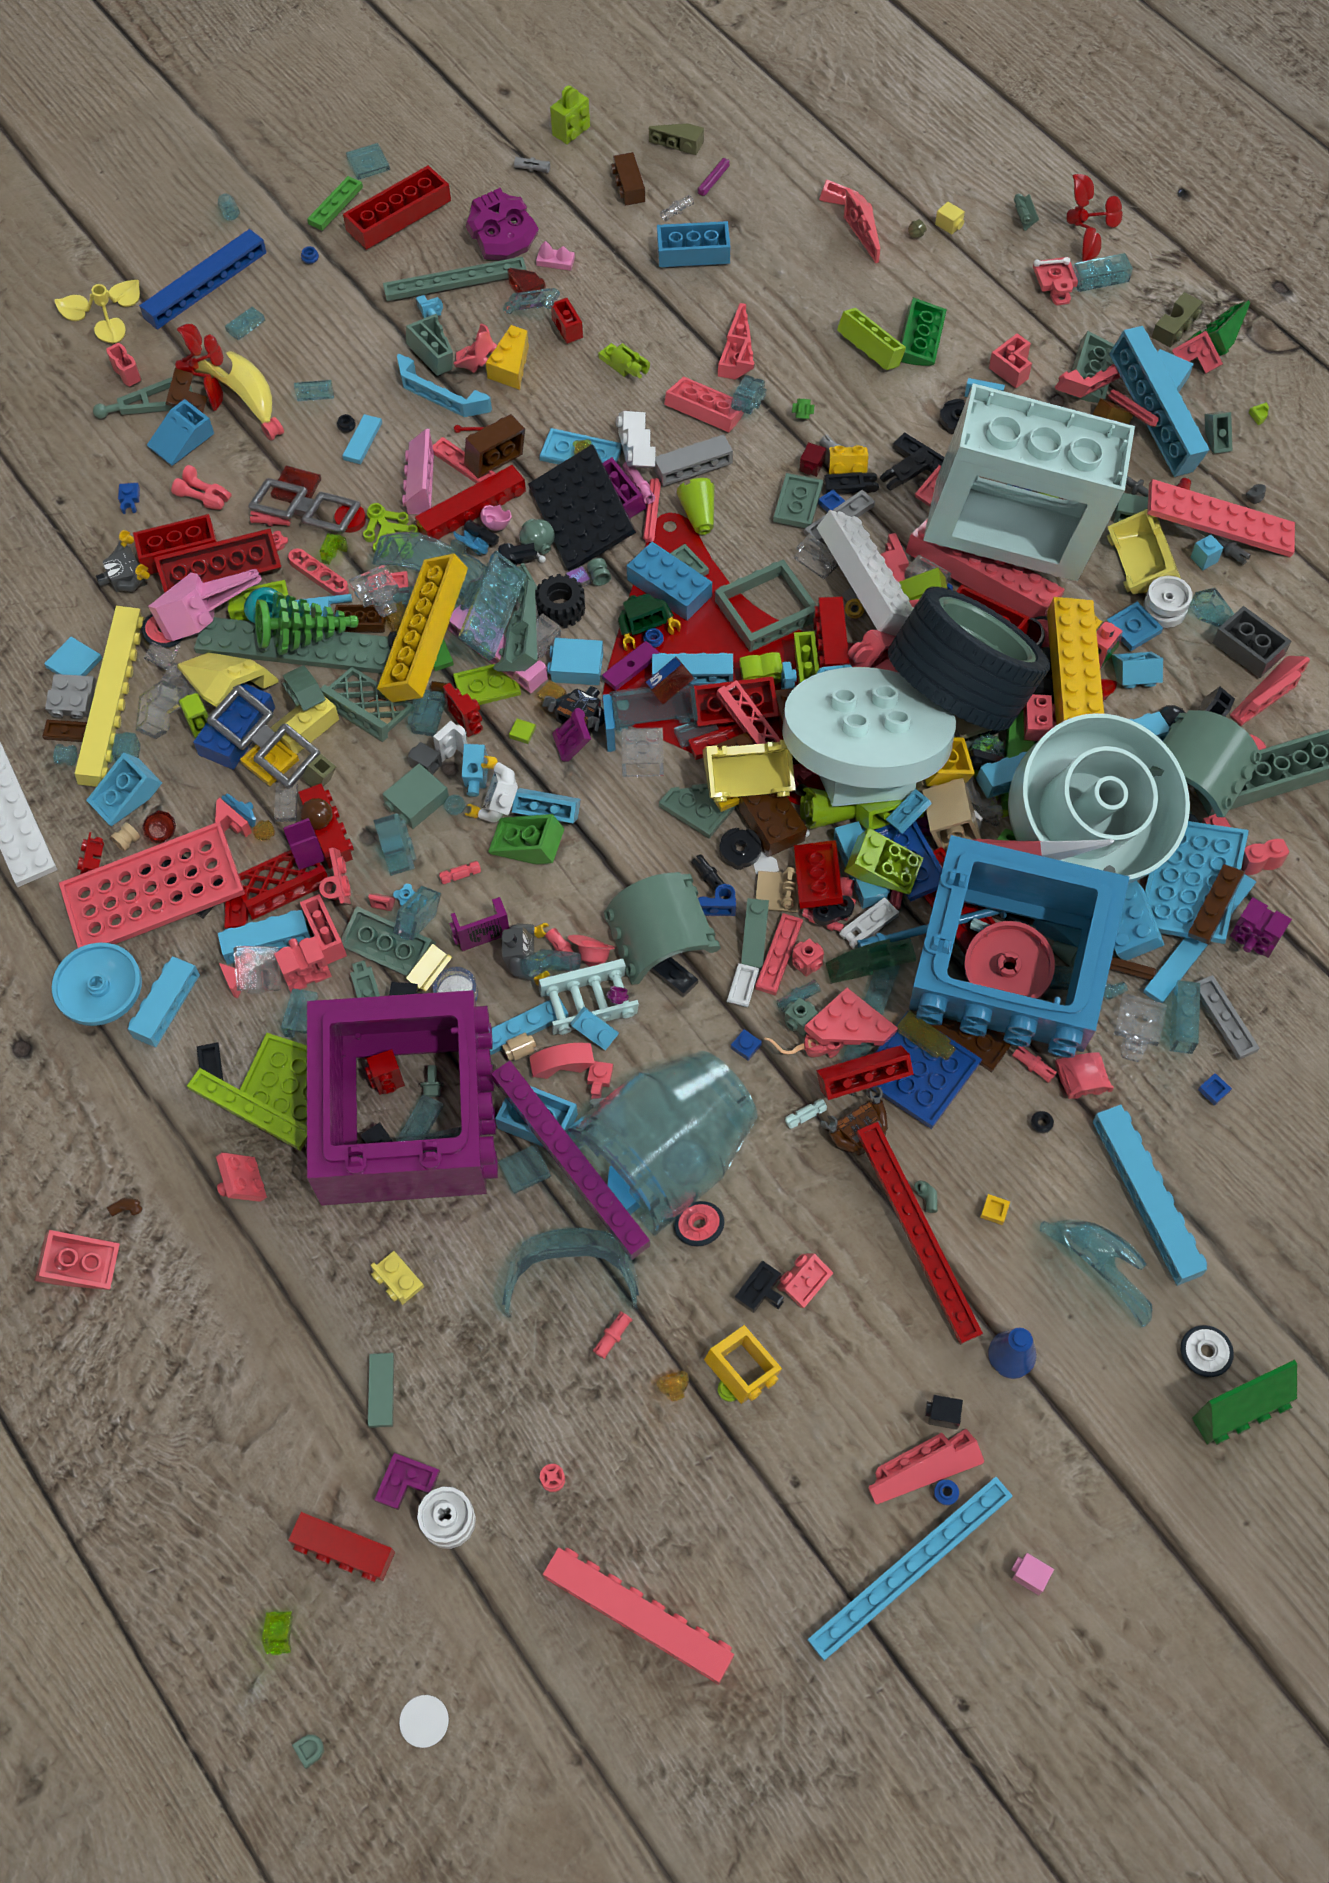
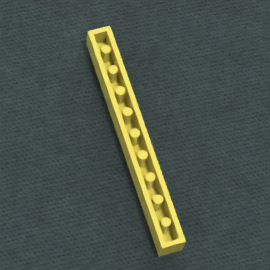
M116 606L75 770L78 785L97 787L109 772V768H107L108 763H111L113 760L112 746L117 743L116 730L121 726L120 713L125 709L124 696L129 692L128 679L133 676L132 663L137 659L136 646L140 645L141 642L140 629L145 618L142 617L139 608Z

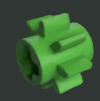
M798 398L797 403L792 405V413H796L795 418L809 419L810 414H814L815 405H811V399Z

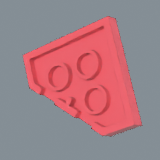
M848 988L842 991L809 1021L804 1028V1031L820 1044H830V1042H843L844 1045L874 1043V1045L883 1046L898 1030V1027Z

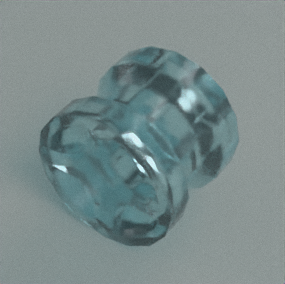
M57 744L53 754L55 764L61 765L66 763L69 766H74L77 760L76 746L69 745L65 747L63 744Z

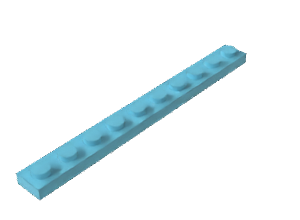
M997 1477L993 1478L808 1638L807 1641L823 1661L829 1658L1008 1502L1013 1495Z

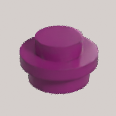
M617 986L610 987V991L607 992V998L612 1003L623 1004V1001H628V990Z

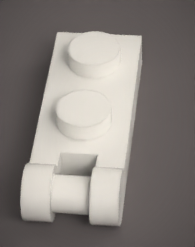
M884 897L844 927L839 935L843 939H847L849 946L856 950L858 948L857 940L874 935L898 917L899 911ZM855 930L860 933L858 936L853 934Z

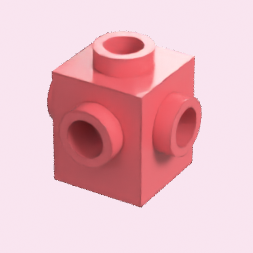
M810 938L805 942H799L793 949V965L807 977L823 965V948L818 943H814Z

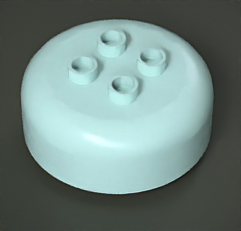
M1095 713L1080 715L1063 721L1048 731L1027 751L1016 768L1011 781L1008 811L1010 824L1017 841L1114 840L1111 845L1060 861L1104 870L1105 867L1111 865L1115 868V873L1129 876V883H1132L1159 868L1176 851L1188 825L1190 801L1184 773L1173 753L1160 738L1147 728L1127 718ZM1155 766L1164 770L1162 776H1155L1153 778L1149 769Z

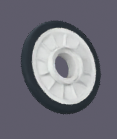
M1196 1326L1187 1331L1181 1341L1180 1350L1184 1363L1191 1371L1200 1376H1220L1230 1368L1233 1362L1234 1350L1231 1341L1221 1330L1213 1326ZM1201 1346H1210L1213 1350V1356H1204L1201 1352Z

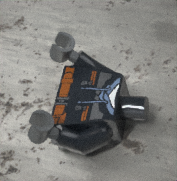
M590 686L586 692L574 689L571 693L556 699L551 696H545L542 706L549 707L548 710L550 712L555 709L556 721L564 724L572 716L571 713L576 708L584 711V721L590 735L594 728L595 731H598L599 727L605 722L604 709L601 707V700L597 698L600 692L593 686Z

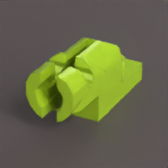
M611 343L598 353L599 359L623 377L630 373L632 376L642 378L640 371L646 375L650 368V362L634 352L624 343L618 347Z

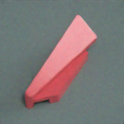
M1287 656L1230 714V717L1239 726H1242L1297 686L1302 676L1301 673L1305 671L1310 658L1305 656Z
M964 1429L950 1440L943 1433H940L879 1466L875 1473L877 1479L873 1485H869L868 1489L875 1504H880L984 1463V1458L977 1440L967 1429Z

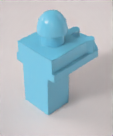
M425 295L416 297L417 306L423 318L436 313L437 316L441 315L443 309L441 299L436 297L427 300Z

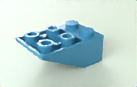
M184 399L169 411L148 442L147 447L173 466L214 434L210 418Z

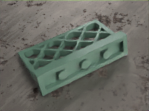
M354 667L349 668L329 687L324 685L320 688L323 695L336 706L339 715L382 742L388 738V732L414 710V705L406 700L393 703L391 701H378V696H384L377 689L379 683ZM354 675L359 678V681L347 682V679ZM371 686L375 688V691H363L362 687ZM348 687H360V692H348ZM346 688V693H338L334 690ZM361 697V702L353 703L349 700V698ZM376 697L374 702H364L363 698ZM402 705L405 707L403 711H394L393 706ZM391 706V711L379 712V707ZM377 707V712L369 713L365 708ZM392 717V720L387 724L380 720V718Z

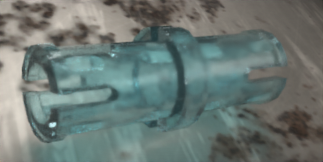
M813 979L800 988L792 989L790 994L776 1001L777 1005L784 1012L790 1002L795 1003L799 997L805 1001L814 994L821 992V988L818 983L815 984L816 980Z

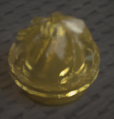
M261 820L253 827V834L258 840L267 841L275 835L274 827L269 820Z

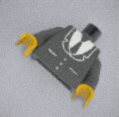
M122 530L119 534V539L122 542H119L113 553L102 562L106 572L96 575L100 587L112 583L116 592H134L138 587L147 585L145 579H148L150 575L147 572L148 567L143 564L138 565L130 546H127V544L134 542V537L130 535V532Z
M517 923L510 926L509 929L502 931L503 960L514 977H520L529 981L534 980L536 985L539 986V979L547 978L550 976V973L546 970L539 974L535 973L533 934L537 938L545 937L546 933L543 929L549 927V925L542 923L534 927L533 924Z

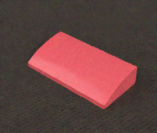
M684 376L666 391L664 405L726 432H730L736 426L748 407V403Z

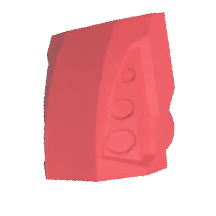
M1099 1052L1079 1054L1073 1058L1064 1057L1055 1061L1060 1081L1067 1093L1068 1099H1078L1082 1095L1086 1096L1087 1094L1100 1095L1106 1091L1112 1092L1114 1089L1108 1079Z

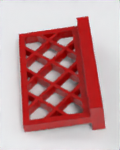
M289 850L239 873L241 881L250 879L248 886L243 885V888L246 890L245 894L240 897L252 920L318 890L321 881L328 877L323 865L320 863L314 864L312 866L317 868L305 872L307 867L300 870L292 869L296 861L292 851ZM289 861L286 868L278 867L280 862ZM263 870H270L267 877L258 875ZM275 872L284 873L281 880L272 878ZM289 874L297 875L296 878L286 881ZM255 881L264 882L261 889L253 887ZM269 883L278 885L270 890H266ZM247 892L248 895L250 892L258 894L249 900L245 896Z

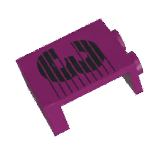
M500 897L492 899L495 915L461 927L455 912L451 913L452 922L449 923L452 938L455 945H460L462 951L502 938V931L509 929L508 916Z

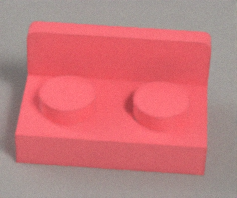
M815 1253L801 1254L795 1260V1266L792 1270L782 1275L779 1280L781 1283L777 1286L779 1291L786 1292L800 1308L807 1306L833 1274Z

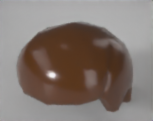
M312 798L306 801L301 808V820L310 819L313 830L327 827L333 819L332 808L323 799Z

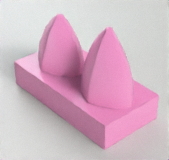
M545 241L539 248L536 265L571 271L575 252H569L564 246L554 250Z

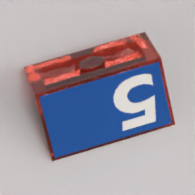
M675 657L645 683L660 702L665 704L695 678L682 662Z

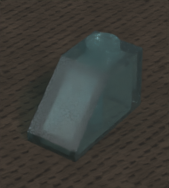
M1216 588L1195 592L1189 606L1198 620L1216 627L1222 626L1235 614Z

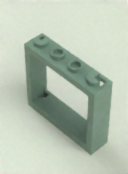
M784 559L774 562L761 570H756L748 576L738 578L736 581L715 590V602L750 652L813 624V618H815L814 606H817ZM782 575L805 609L751 633L728 599Z

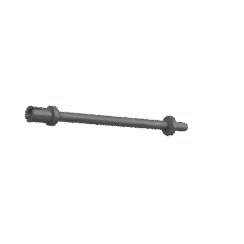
M1127 476L1126 485L1132 488L1131 494L1140 493L1144 497H1148L1149 490L1143 486L1144 480L1140 479L1136 482ZM1194 529L1205 537L1212 535L1224 547L1225 555L1233 557L1242 565L1246 564V559L1249 560L1251 554L1238 547V543L1235 541L1227 542L1218 535Z

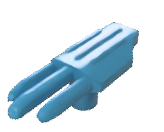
M228 793L222 796V800L248 821L251 827L255 826L256 818L252 811L254 807L251 802L244 804Z

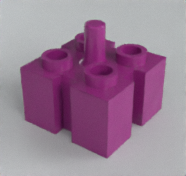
M1252 897L1237 921L1230 937L1234 938L1236 942L1244 944L1243 950L1250 953L1253 949L1257 954L1269 958L1292 919L1277 910L1274 913L1267 909L1268 905Z

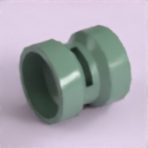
M596 558L588 563L587 569L594 585L602 586L611 580V574L607 569L604 559Z

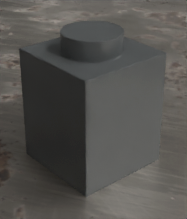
M422 742L413 747L408 754L411 768L420 763L432 775L442 765L440 753Z

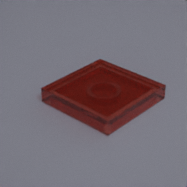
M285 466L278 481L307 488L305 497L311 499L322 478L320 474ZM275 487L271 492L272 498L291 503L297 493Z

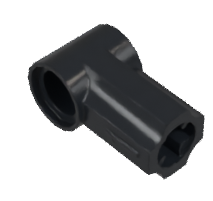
M504 543L498 548L500 567L503 569L517 566V563L538 559L534 543L517 546Z

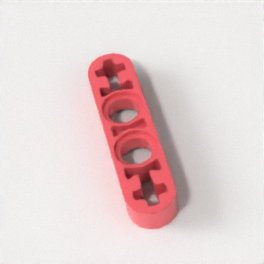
M298 548L289 552L290 565L333 596L349 593L348 583L344 578L307 552ZM311 565H314V566L317 567V568H316L315 570H313V571H308V570H307V568H308L309 566H311ZM325 575H329L331 577L327 581L321 580V577Z

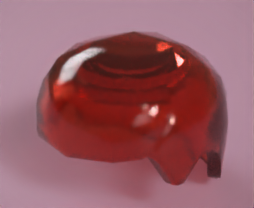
M157 810L147 816L142 826L144 836L153 843L161 844L169 841L174 836L176 829L174 817L168 812Z

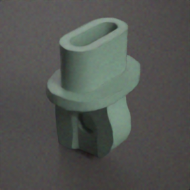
M428 1065V1082L420 1083V1087L423 1088V1097L441 1096V1087H444V1083L437 1082L436 1065Z

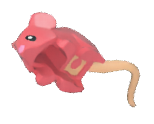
M806 1034L803 1044L796 1046L791 1051H786L772 1039L764 1038V1040L770 1041L783 1054L790 1055L800 1050H805L806 1054L813 1058L828 1054L829 1058H833L844 1047L843 1042L820 1044L812 1036Z

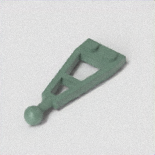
M172 377L117 398L118 403L107 406L101 403L96 404L93 407V414L95 417L103 419L108 413L120 411L121 415L170 411L173 408L172 406L166 405V402L149 403L148 396L170 388ZM140 399L143 400V404L128 405Z

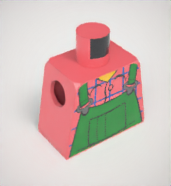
M1104 622L1096 632L1098 649H1101L1099 654L1100 670L1120 646L1123 633L1121 629L1109 622Z

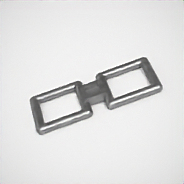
M267 478L248 507L252 511L287 520L291 519L293 514L303 516V524L342 534L360 508V502L325 492H319L315 499L305 497L307 494V488ZM270 486L297 493L286 511L259 504ZM323 500L350 507L340 525L312 518Z
M236 685L207 717V722L241 750L245 749L253 741L261 748L255 754L254 761L286 788H292L304 774L307 765L321 754L320 750L286 723L282 724L276 732L270 729L266 724L273 718L274 713L242 686ZM239 695L263 714L242 740L217 720ZM285 733L310 753L289 778L264 759Z

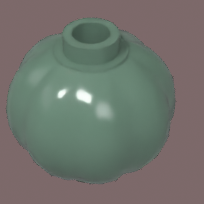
M542 519L526 521L522 525V530L519 534L520 544L534 543L535 551L542 555L547 554L551 550L550 546L555 538L553 527L549 522Z

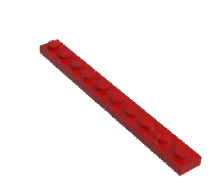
M876 1122L857 1130L856 1134L960 1345L981 1336L983 1332L879 1123Z

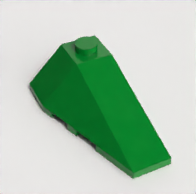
M1249 300L1233 305L1219 315V319L1206 325L1207 329L1204 331H1207L1219 356L1228 353L1229 348L1235 343L1250 305ZM1201 330L1196 332L1190 339L1196 337L1197 335L1203 332H1201Z

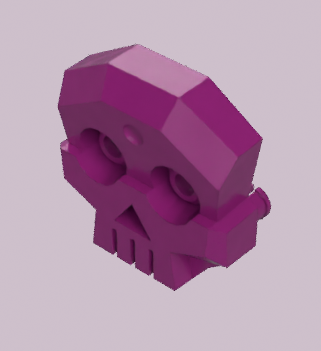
M501 187L473 199L465 226L471 238L477 239L482 255L487 260L502 261L528 252L539 231L533 218L526 212L527 206L521 196L508 195L502 192Z

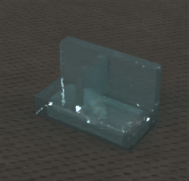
M292 989L281 1025L285 1037L294 1038L295 1032L307 1033V1001L317 1000V992Z

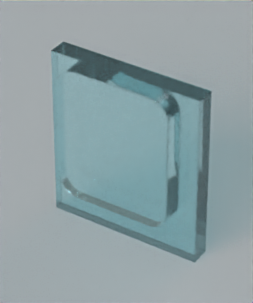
M536 1144L499 1161L514 1194L551 1177Z

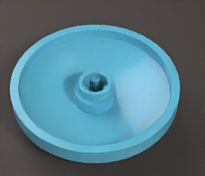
M92 943L74 950L59 964L52 980V995L57 1007L70 1020L88 1026L103 1025L117 1020L132 1008L141 991L142 975L137 962L124 948L111 943Z

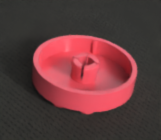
M1003 921L987 926L973 938L966 952L964 971L966 981L969 983L1040 1000L1052 982L1055 959L1050 944L1035 928L1021 922ZM1012 962L1015 968L1014 970L1004 968L1003 964Z

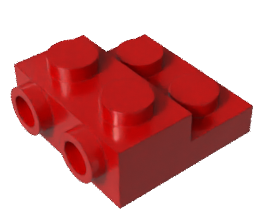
M451 683L444 685L447 709L458 725L465 729L466 736L470 737L480 733L483 730V726L481 725L482 717L478 711L480 706L477 700H472L468 693L462 696L459 689H454Z

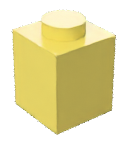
M947 202L937 211L935 225L952 235L955 231L962 228L965 211Z

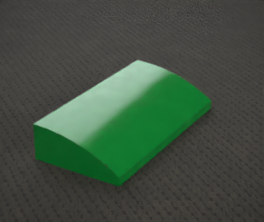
M914 297L912 298L907 310L900 343L906 347L901 360L902 363L919 366L935 364L947 309Z

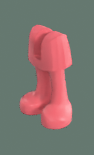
M187 465L184 468L182 479L176 478L171 488L174 495L201 500L204 507L221 510L225 505L224 502H228L232 496L224 487L215 483L211 485L198 479L197 470L191 465ZM192 488H196V489L202 490V491H204L205 493L199 492V491L194 490V489H192Z

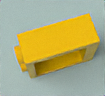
M745 1325L712 1347L704 1359L741 1404L748 1399L750 1401L755 1400L762 1393L761 1389L764 1387L769 1389L779 1380L777 1376L782 1370L781 1366ZM741 1345L765 1372L764 1375L749 1386L724 1358Z

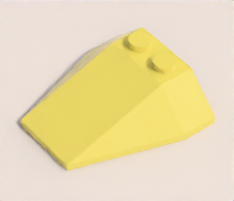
M209 652L179 663L177 666L199 695L215 707L224 700L236 685L251 681L264 689L277 684L279 681L267 669L251 659Z

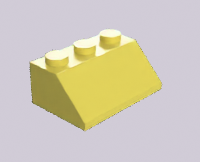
M325 697V701L303 711L300 705L295 707L270 727V729L276 732L282 724L286 723L311 743L339 720L336 706ZM286 733L279 740L295 754L304 749Z

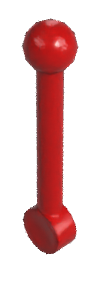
M455 425L454 432L480 431L484 427H461L460 425Z

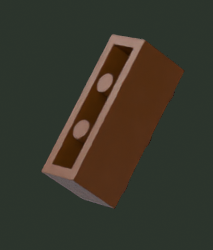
M634 152L614 155L611 171L613 175H616L615 184L616 187L619 186L620 199L623 198L625 206L645 202V187Z

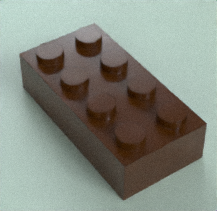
M385 604L335 606V614L336 610L344 612L345 617L353 615L358 617V626L356 628L346 627L345 632H385L387 614Z

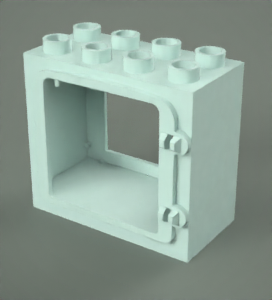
M973 383L936 479L923 541L972 553L980 557L1006 562L1017 567L1051 574L1055 577L1078 581L1125 491L1135 426ZM979 476L985 477V478H988V479H992V480H996V481H1000V482H1003V483L1015 485V486H1018V487L1030 489V490H1033V491H1037V492L1049 494V495H1052V496L1064 498V499H1067V500H1062V499H1059V498L1047 496V495H1044V494L1032 492V491L1025 490V489H1021V488H1017V487H1014V486H1010V485L998 483V482H995V481L983 479V478H980Z

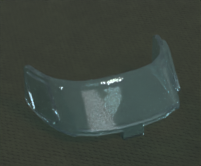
M397 532L380 536L372 562L375 566L397 565L420 572L424 559L455 553L468 567L460 590V594L463 597L460 609L463 611L473 605L488 581L486 577L489 574L488 567L466 553L468 546L453 539L451 545L436 538L415 532Z
M567 1228L551 1230L532 1236L522 1243L514 1260L509 1263L502 1305H505L507 1317L511 1318V1301L514 1286L519 1276L532 1264L553 1258L590 1256L603 1258L620 1270L630 1290L633 1309H638L639 1283L633 1261L615 1238L604 1231L587 1228Z

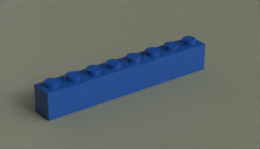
M248 229L140 304L143 318L158 330L266 254L264 240Z

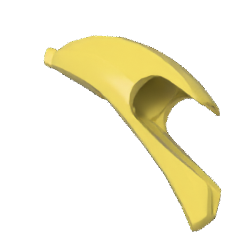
M226 352L232 361L230 374L219 366H214L211 361L202 360L198 362L199 367L195 372L210 374L212 378H216L219 382L235 391L261 423H268L270 421L272 413L271 391L263 374L250 361L235 352Z

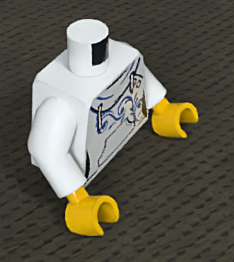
M484 756L488 762L487 764L481 763V766L487 769H494V774L482 809L473 804H467V806L471 807V812L469 814L465 813V815L497 822L503 815H509L518 786L512 769L498 762L496 757Z

